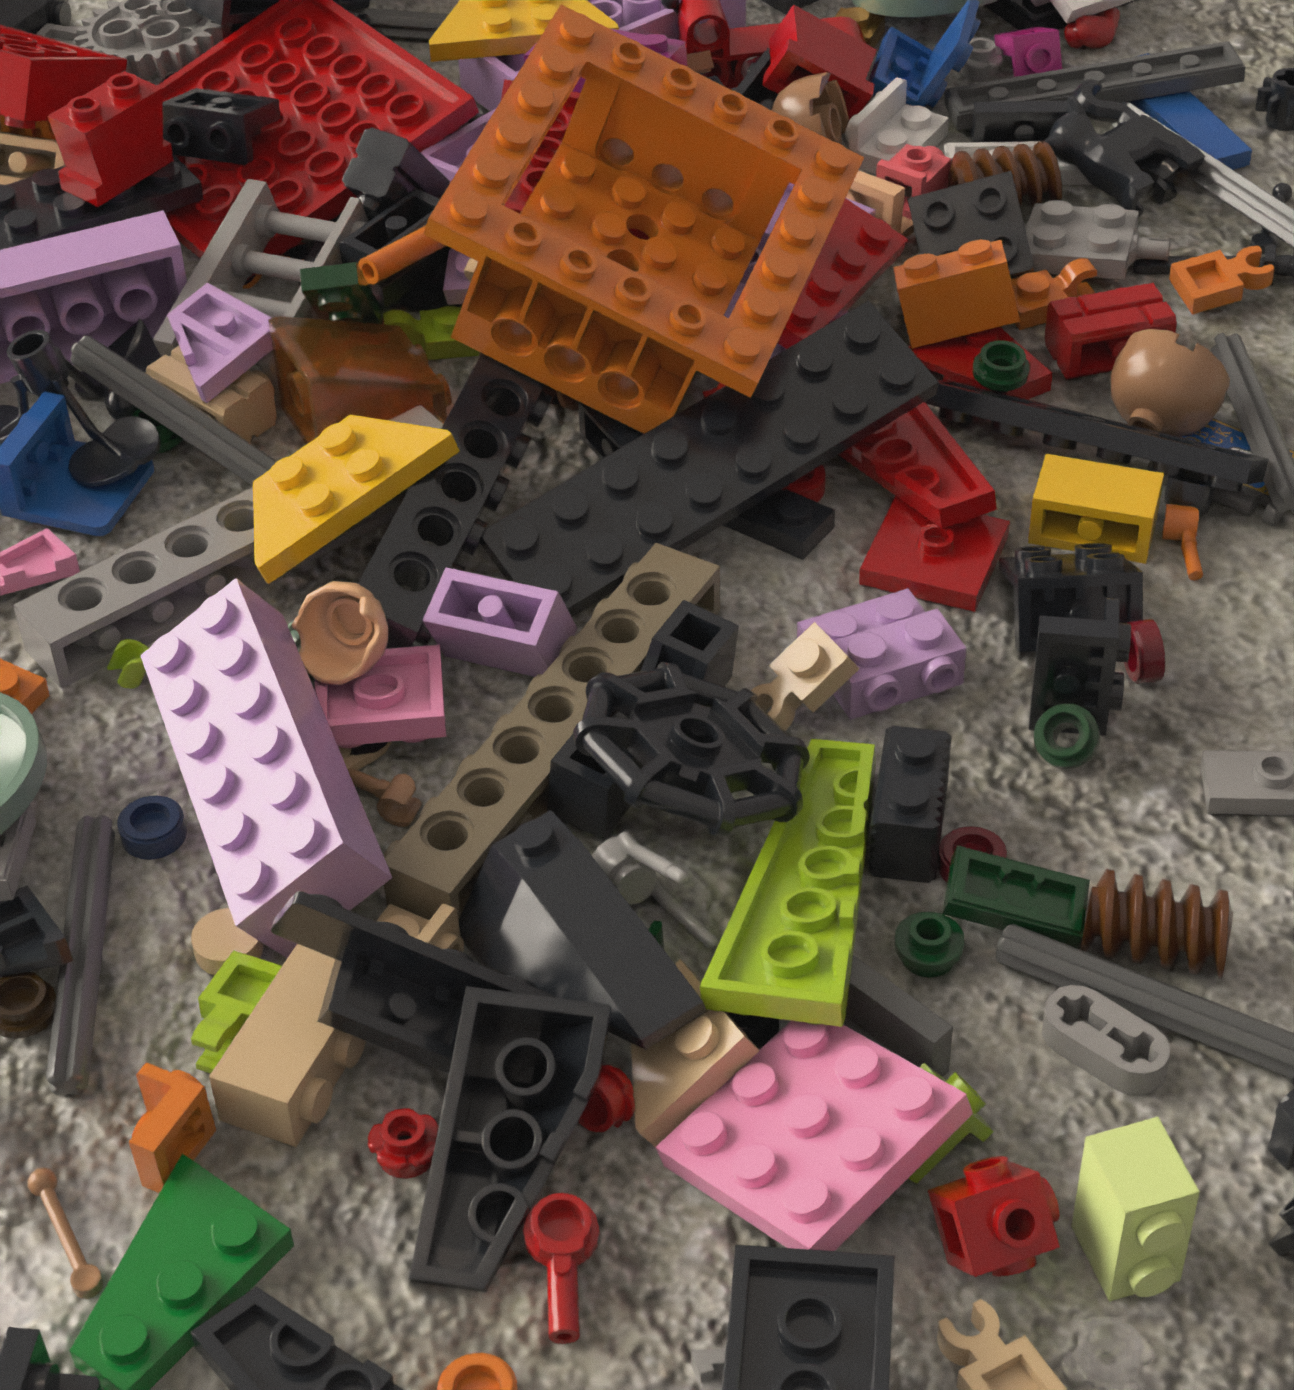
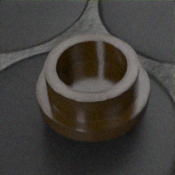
M24 972L0 978L1 1036L12 1039L27 1038L40 1033L52 1023L56 994L52 986L39 975L33 972Z

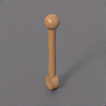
M38 1168L28 1178V1189L35 1196L41 1197L73 1269L70 1277L73 1292L82 1299L93 1298L99 1294L103 1287L100 1270L86 1262L55 1192L58 1182L57 1176L51 1169Z

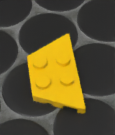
M459 0L429 40L431 62L525 54L538 42L561 4L586 15L609 29L619 30L618 23L587 0Z
M349 415L339 423L324 429L317 438L291 456L277 461L269 471L253 481L255 565L268 584L272 583L459 453L460 450L453 435L445 429Z

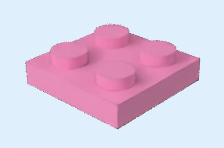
M440 644L386 649L383 656L369 672L343 685L319 683L315 679V693L335 741L340 748H356L363 744L394 741L417 743L429 738L446 737Z

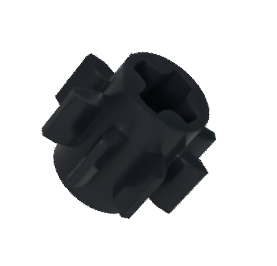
M1294 68L1277 70L1272 78L1265 77L1263 87L1258 88L1255 111L1267 112L1265 121L1271 128L1276 130H1294Z

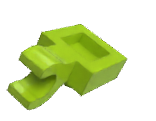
M443 306L438 309L420 310V320L414 319L409 313L402 310H390L383 313L385 332L402 331L399 335L384 336L387 355L403 356L414 351H425L426 360L479 356L480 352L451 338L461 307Z
M234 950L198 997L201 1018L204 1019L194 1030L191 1043L192 1045L204 1048L205 1051L195 1063L196 1069L212 1073L282 965Z

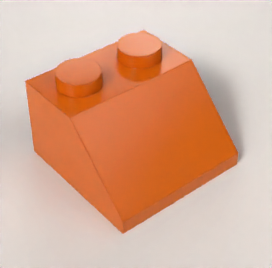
M974 240L962 245L958 251L939 256L919 254L907 259L903 265L893 267L897 292L911 348L1020 322L1002 240L994 242Z

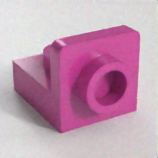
M1034 27L994 34L995 45L1001 48L1003 55L1012 57L1013 77L1062 69L1059 30Z

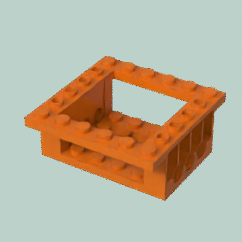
M561 4L429 216L423 233L478 261L451 338L643 434L674 417L696 371L751 398L865 157ZM580 77L586 79L562 143L519 214L505 207L504 205L578 80ZM790 182L794 184V187L730 317L727 318L724 314ZM628 229L641 230L650 239H639L632 235Z

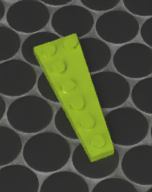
M811 739L807 747L810 759L802 771L800 792L803 798L802 810L788 822L774 821L700 984V995L706 1010L800 1021L815 1025L823 1024L842 1027L844 1024L876 772L875 744Z

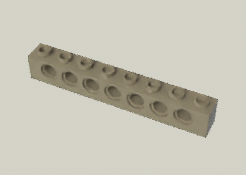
M655 543L639 563L634 562L628 568L623 582L608 599L604 598L597 604L591 619L576 636H570L565 641L559 656L543 675L538 674L532 679L525 696L509 714H503L497 720L491 735L474 755L470 754L463 759L452 781L438 797L434 796L426 802L419 819L403 838L393 841L386 849L383 856L393 877L384 884L387 906L392 904L430 920L439 907L445 903L457 908L459 921L492 844L513 833L522 824L535 820L547 812L550 762L571 737L575 726L582 720L587 703L585 690L589 680L601 672H609L616 676L640 672L652 637L683 600L718 615L720 612L719 565ZM617 710L612 712L611 717L617 712Z

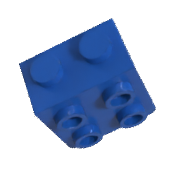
M967 0L933 50L891 26L881 42L868 80L874 84L873 96L879 91L884 90L898 77L907 80L906 104L922 107L928 105L933 108L946 89L948 82L944 79L951 69L959 72L973 50V46L969 43L981 22L975 18L980 2L977 0Z
M44 391L29 411L22 415L18 425L0 446L1 514L10 518L94 536L107 535L112 531L154 473L153 460L144 465H138L137 469L128 476L104 486L88 487L77 483L68 469L69 461L74 452L86 443L75 441L65 396Z

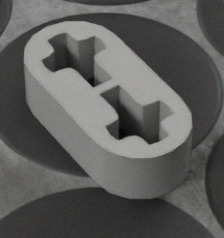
M1064 986L1049 995L1045 1002L1042 1036L1051 1049L1113 1089L1126 1095L1142 1096L1151 1094L1162 1086L1166 1079L1170 1060V1044L1161 1031L1097 991L1085 986ZM1079 1017H1081L1088 1021V1023H1086L1084 1021L1079 1020L1075 1022L1072 1026H1070L1068 1024H1065L1063 1022V1019L1068 1022H1074ZM1138 1054H1141L1146 1056L1148 1058V1061L1146 1059L1139 1058L1135 1060L1132 1064L1125 1061L1123 1059V1056L1128 1059H1133Z

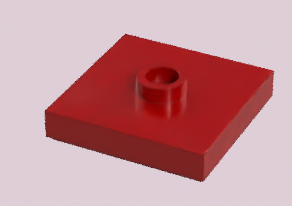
M895 496L860 567L859 584L889 592H898L909 588L915 598L975 612L1008 539L1010 521L980 515L969 522L954 524L941 529Z

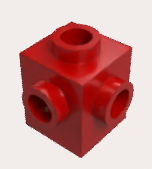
M1006 1156L985 1158L968 1164L963 1168L964 1178L927 1190L947 1263L967 1274L977 1277L991 1272L994 1276H1009L1022 1273L1037 1264L1035 1256L1060 1247L1054 1227V1222L1059 1220L1060 1212L1051 1185L1044 1177L1040 1176L1038 1171L1009 1162Z

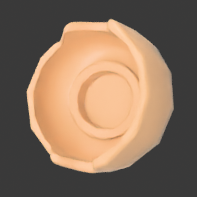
M332 581L307 594L298 612L299 615L292 623L293 629L299 633L301 642L299 654L307 673L319 683L343 685L369 672L385 653L388 643V625L380 601L369 590L352 582Z

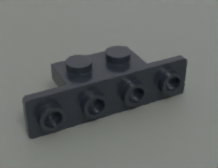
M303 891L295 892L275 916L271 932L277 936L335 959L318 1022L448 1074L466 986L558 998L538 989L532 981L526 978L501 974L475 963L470 956L461 951L441 949L410 936L405 929L396 924L373 921L343 908L335 899L321 894H308Z

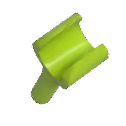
M124 639L115 648L107 669L122 670L117 681L119 686L134 689L141 685L146 670L140 655L149 649L143 643L133 639Z

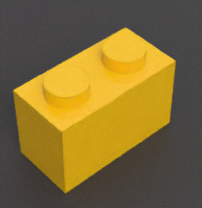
M1046 454L1032 498L1028 543L1075 551V545L1106 543L1112 545V552L1123 554L1127 560L1146 564L1158 518L1164 473Z

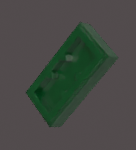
M957 845L951 857L942 914L1000 930H1005L1008 925L1015 924L1077 948L1083 938L1090 880Z

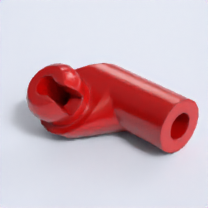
M1113 7L1097 13L1096 16L1083 15L1077 18L1076 22L1067 24L1064 29V37L1067 44L1072 48H1080L1082 45H1086L1087 47L1098 49L1107 46L1115 36L1120 20V11L1117 7Z

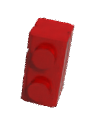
M1154 283L1121 287L1115 290L1082 295L1078 298L1067 297L1050 301L1047 307L1045 346L1053 359L1057 360V366L1066 380L1110 372L1119 353L1133 333L1146 329L1169 330L1176 333V315L1166 301L1163 302V296Z

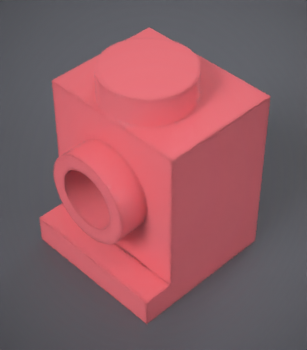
M906 144L889 161L881 159L877 163L876 177L905 187V189L908 186L912 187V197L948 188V175L952 159L945 157L944 153L935 146L922 147ZM904 196L902 216L912 220L907 199L910 197Z

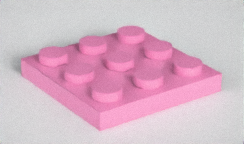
M791 1020L719 1090L708 1097L655 1148L664 1167L786 1248L836 1251L973 1113L966 1093L847 1026L815 1025Z

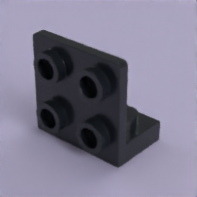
M1011 171L907 198L920 254L939 256L958 251L962 245L974 240H988L990 242L1002 240L1011 278L1034 271V263Z
M1083 543L1075 545V554L1051 555L1050 547L1024 546L1015 548V557L999 558V571L1014 586L1015 648L1019 652L1036 651L1040 616L1103 620L1106 598L1119 599V623L1143 620V572L1127 560L1123 554L1112 552V545Z

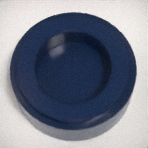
M153 795L134 800L121 811L117 820L123 848L127 853L139 859L152 860L168 856L181 847L187 835L181 806L173 799L165 796Z

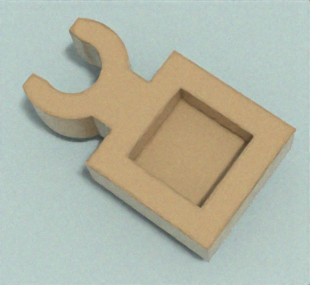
M814 622L769 665L778 676L771 683L758 685L751 691L757 694L756 703L764 711L772 707L767 714L786 731L794 720L795 710L802 703L814 713L859 670V667Z
M979 1299L972 1306L971 1321L980 1332L975 1336L960 1334L947 1317L939 1321L937 1333L939 1349L951 1362L960 1366H966L958 1371L956 1387L958 1390H1067L1026 1335L1005 1345L999 1337V1317L994 1308L984 1300Z

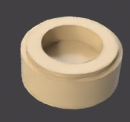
M230 908L218 909L208 913L196 923L191 933V942L196 962L201 969L212 975L218 972L233 950L259 959L263 952L262 942L235 926Z

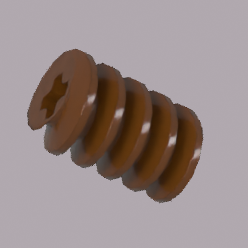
M1041 141L1036 143L1032 150L1026 144H1018L1014 147L1012 153L1009 148L998 146L994 149L992 155L988 150L981 148L974 152L972 158L968 152L958 151L952 158L948 175V187L1011 171L1020 209L1023 195H1028L1032 207L1034 203H1042L1043 193H1048L1050 201L1062 200L1061 171L1055 153L1047 142Z
M1106 869L1097 885L1092 886L1081 950L1087 952L1096 936L1101 937L1105 958L1113 959L1123 942L1126 941L1130 945L1133 963L1142 964L1153 946L1158 949L1161 968L1168 970L1172 967L1179 953L1185 952L1189 972L1194 975H1198L1208 957H1212L1215 960L1218 979L1222 980L1233 921V911L1228 891L1218 889L1209 906L1206 907L1203 906L1200 887L1190 884L1180 902L1174 899L1170 880L1162 879L1153 895L1147 896L1142 875L1134 874L1125 890L1118 891L1115 871Z

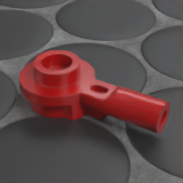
M555 1193L541 1199L526 1216L523 1228L526 1250L535 1261L547 1267L548 1338L557 1344H570L576 1342L580 1337L578 1265L591 1257L597 1248L600 1234L596 1214L582 1199L568 1193Z

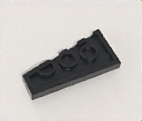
M258 1287L253 1288L191 1331L195 1349L229 1390H403L394 1384L392 1374L369 1359L362 1363L335 1345L332 1335Z

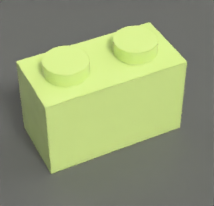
M1159 1117L1085 1137L1071 1227L1109 1302L1134 1294L1139 1297L1154 1296L1167 1290L1175 1282L1181 1281L1200 1191Z

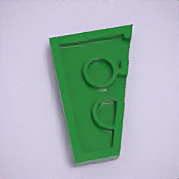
M182 1153L70 1348L75 1367L87 1376L97 1377L104 1390H150L194 1346L191 1331L249 1292L294 1247L291 1229Z

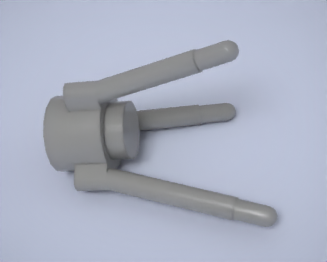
M624 831L618 837L608 839L598 846L592 857L628 904H638L652 896L708 949H717L719 945L718 938L662 886L655 874V871L679 884H685L689 879V875L685 870L639 844L628 831Z

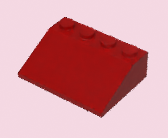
M0 25V115L5 116L4 124L22 129H35L36 121H49L48 115L66 106L71 99L85 95L107 82L111 76L126 70L127 59Z

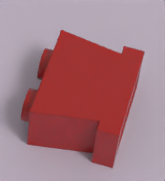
M793 4L769 39L771 65L764 73L762 86L779 94L795 80L828 72L831 75L827 82L837 80L841 88L850 121L852 116L863 110L873 96L874 84L866 80L877 49Z
M126 71L111 76L104 84L83 96L71 99L66 106L48 115L66 166L58 171L61 189L97 207L173 161L171 143L163 140L162 87Z

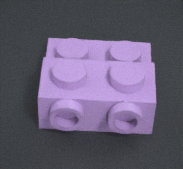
M909 588L797 622V638L815 622L859 667V670L833 694L850 720L873 712L883 711L892 706L933 693H940L949 688L962 685L964 682L966 646L938 608L925 612Z

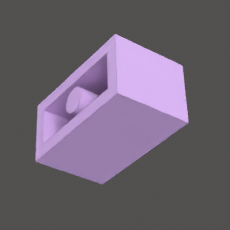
M445 568L423 618L425 626L437 645L440 644V649L445 657L533 677L538 674L543 675L559 656L565 641L570 636H574L577 630V626L558 591L451 568Z

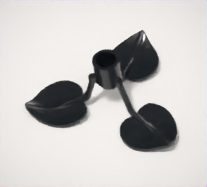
M138 319L134 325L108 346L109 349L145 373L147 366L161 358L153 338L141 319ZM32 330L20 335L10 343L6 353L18 375L10 380L17 393L18 408L12 405H0V446L18 425L22 415L29 411L27 391L38 397L45 391L65 396L67 406L92 439V441L78 448L70 458L68 469L77 483L88 487L104 486L128 476L137 469L138 465H144L155 458L161 447V439L155 426L148 420L140 417L126 416L112 423L103 433L94 426L69 390L67 378L70 376L75 381L77 394L85 398H103L105 386L85 372H80L65 359L60 348L55 346L48 332Z

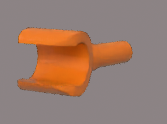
M1167 504L1162 539L1181 541V550L1188 578L1193 581L1199 580L1203 577L1196 540L1199 510L1192 506Z

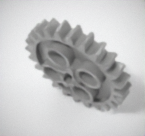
M109 0L107 1L108 9L92 10L94 17L81 20L83 27L76 28L77 37L74 40L77 46L127 59V67L124 71L139 76L141 79L147 80L153 74H157L160 79H165L167 72L179 71L231 35V28L233 27L232 24L220 25L185 6L186 0H124L122 2Z

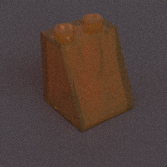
M285 316L268 319L282 410L305 445L317 438L324 429L339 423L349 415L389 421L421 405L443 424L447 419L446 407L452 404V396L445 377L441 373L435 374L422 346L418 343L413 345L400 326Z

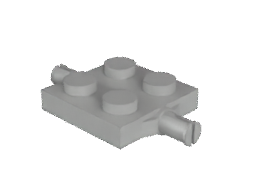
M1060 200L1049 201L1044 204L1034 203L1030 219L1024 225L1034 263L1033 272L1046 269L1049 274L1058 275L1071 261L1086 258L1097 269L1096 278L1125 280L1127 269L1136 261V258L1168 261L1171 239L1139 237L1137 231L1139 211L1125 210L1123 207L1115 204H1104L1095 208L1072 206L1070 203Z

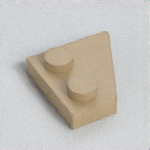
M680 959L675 965L701 998L700 984L702 981ZM707 1010L701 1016L646 1050L631 1043L635 1128L654 1147L759 1052L758 1048L728 1012Z

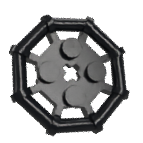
M661 662L657 669L618 676L609 672H601L587 683L585 690L587 703L582 720L573 729L572 737L576 748L581 754L593 757L625 792L624 801L634 808L638 809L644 804L705 825L711 835L727 836L733 828L773 819L778 822H788L802 810L801 777L802 771L810 759L805 742L800 738L789 736L756 703L757 694L747 688H743L738 692L683 673L677 664ZM617 710L630 719L613 718L611 714ZM623 749L633 754L644 767L640 769ZM761 763L771 764L775 772L765 767ZM747 790L753 794V796L734 800L731 793Z

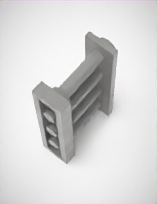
M247 179L169 312L206 283H209L280 322L286 339L255 365H259L263 373L272 382L275 390L274 397L284 399L294 380L302 374L306 358L324 325L302 293L301 286L291 303L239 292L247 278L253 273L301 282L299 269L343 264L339 242L369 222L361 199L350 197L337 222L279 212L267 182ZM276 233L325 242L314 262L262 253L270 238L275 236ZM167 316L153 338V342L161 357L164 355L170 357L171 351L179 346Z

